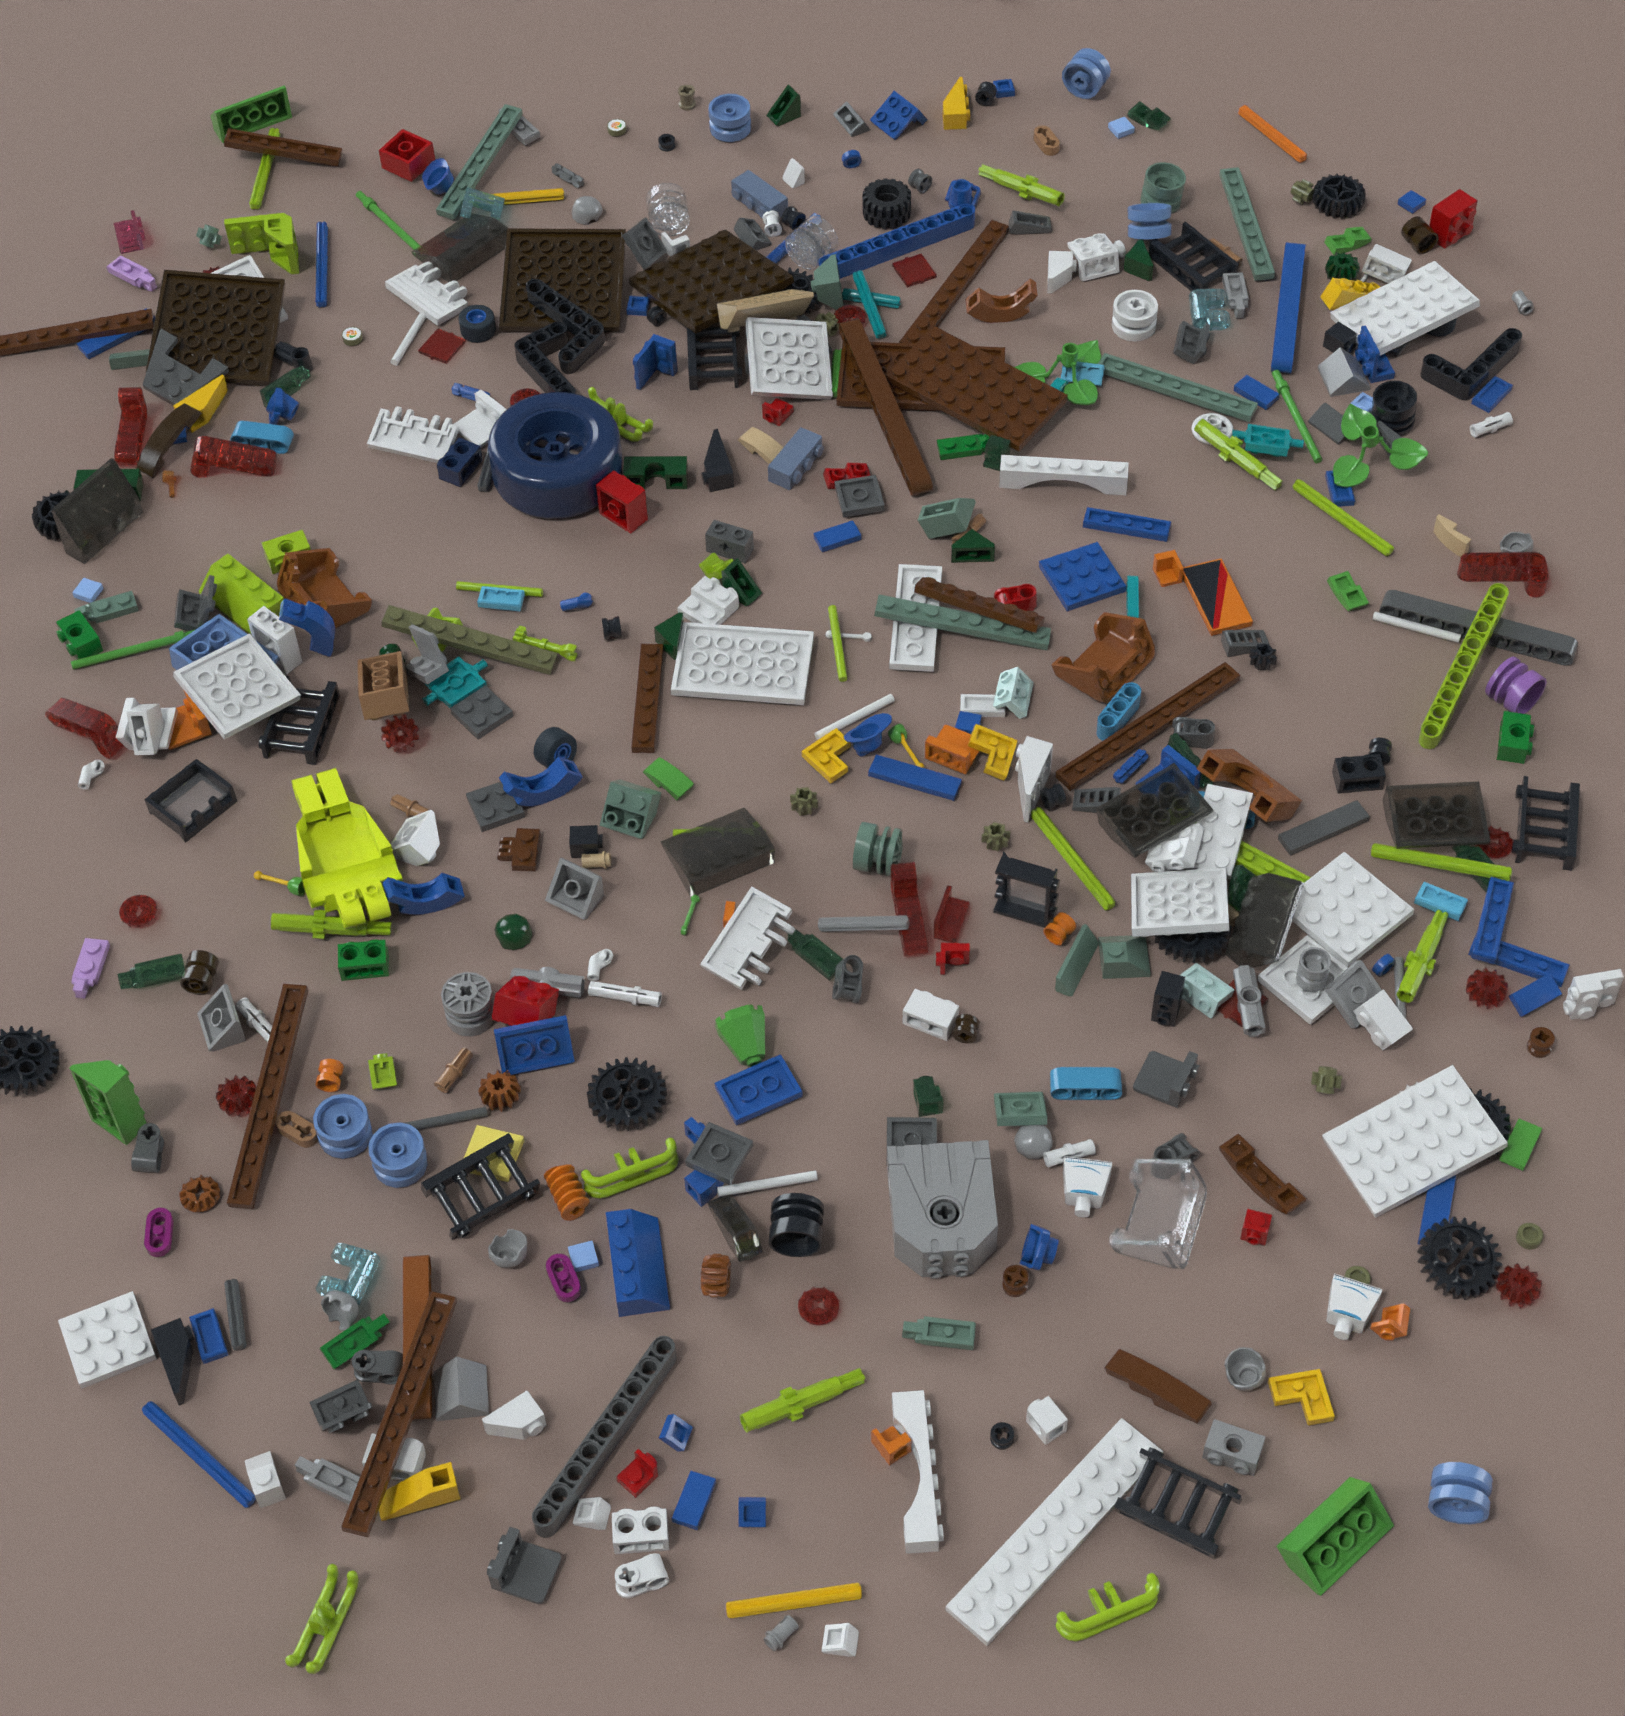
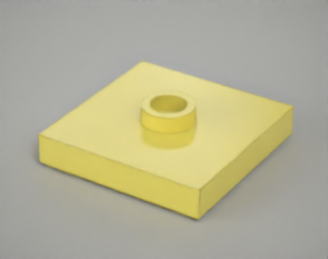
M477 1125L464 1158L509 1132ZM509 1133L514 1140L513 1149H511L512 1152L510 1154L516 1162L525 1140L524 1136ZM497 1157L490 1161L489 1167L496 1179L509 1182L511 1173L503 1160ZM474 1170L471 1172L472 1174L483 1176L480 1171Z

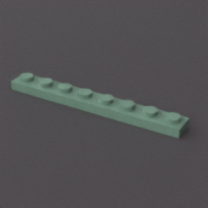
M507 104L503 106L436 208L437 215L453 220L456 218L467 201L468 196L471 195L522 117L523 112L521 108Z
M1239 167L1220 169L1219 176L1255 281L1274 279L1275 271Z
M1104 353L1098 363L1105 365L1104 375L1250 422L1257 410L1258 403L1107 353Z
M880 594L878 595L874 614L876 617L1042 650L1048 649L1051 628L1041 627L1034 633L980 614Z

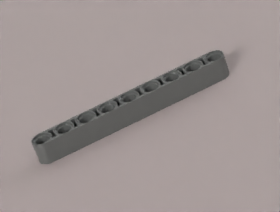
M1388 590L1385 593L1379 612L1461 634L1462 639L1465 638L1477 614V611L1397 590ZM1500 618L1487 645L1566 666L1573 663L1578 642L1575 638L1568 635Z
M660 1336L652 1342L537 1504L532 1513V1521L535 1532L540 1537L549 1538L559 1530L676 1362V1349L673 1339L668 1336ZM662 1350L670 1351L667 1354H659ZM649 1370L655 1371V1373L652 1375L644 1374L646 1371ZM633 1391L641 1392L639 1395L636 1396L630 1395V1393ZM618 1412H626L624 1416H615ZM603 1433H611L607 1438L600 1437ZM588 1454H596V1455H597V1456H596L595 1458H593V1459H587V1458H585ZM574 1475L582 1476L579 1480H570ZM557 1497H566V1499L563 1502L555 1501ZM544 1518L551 1519L547 1524L539 1523Z

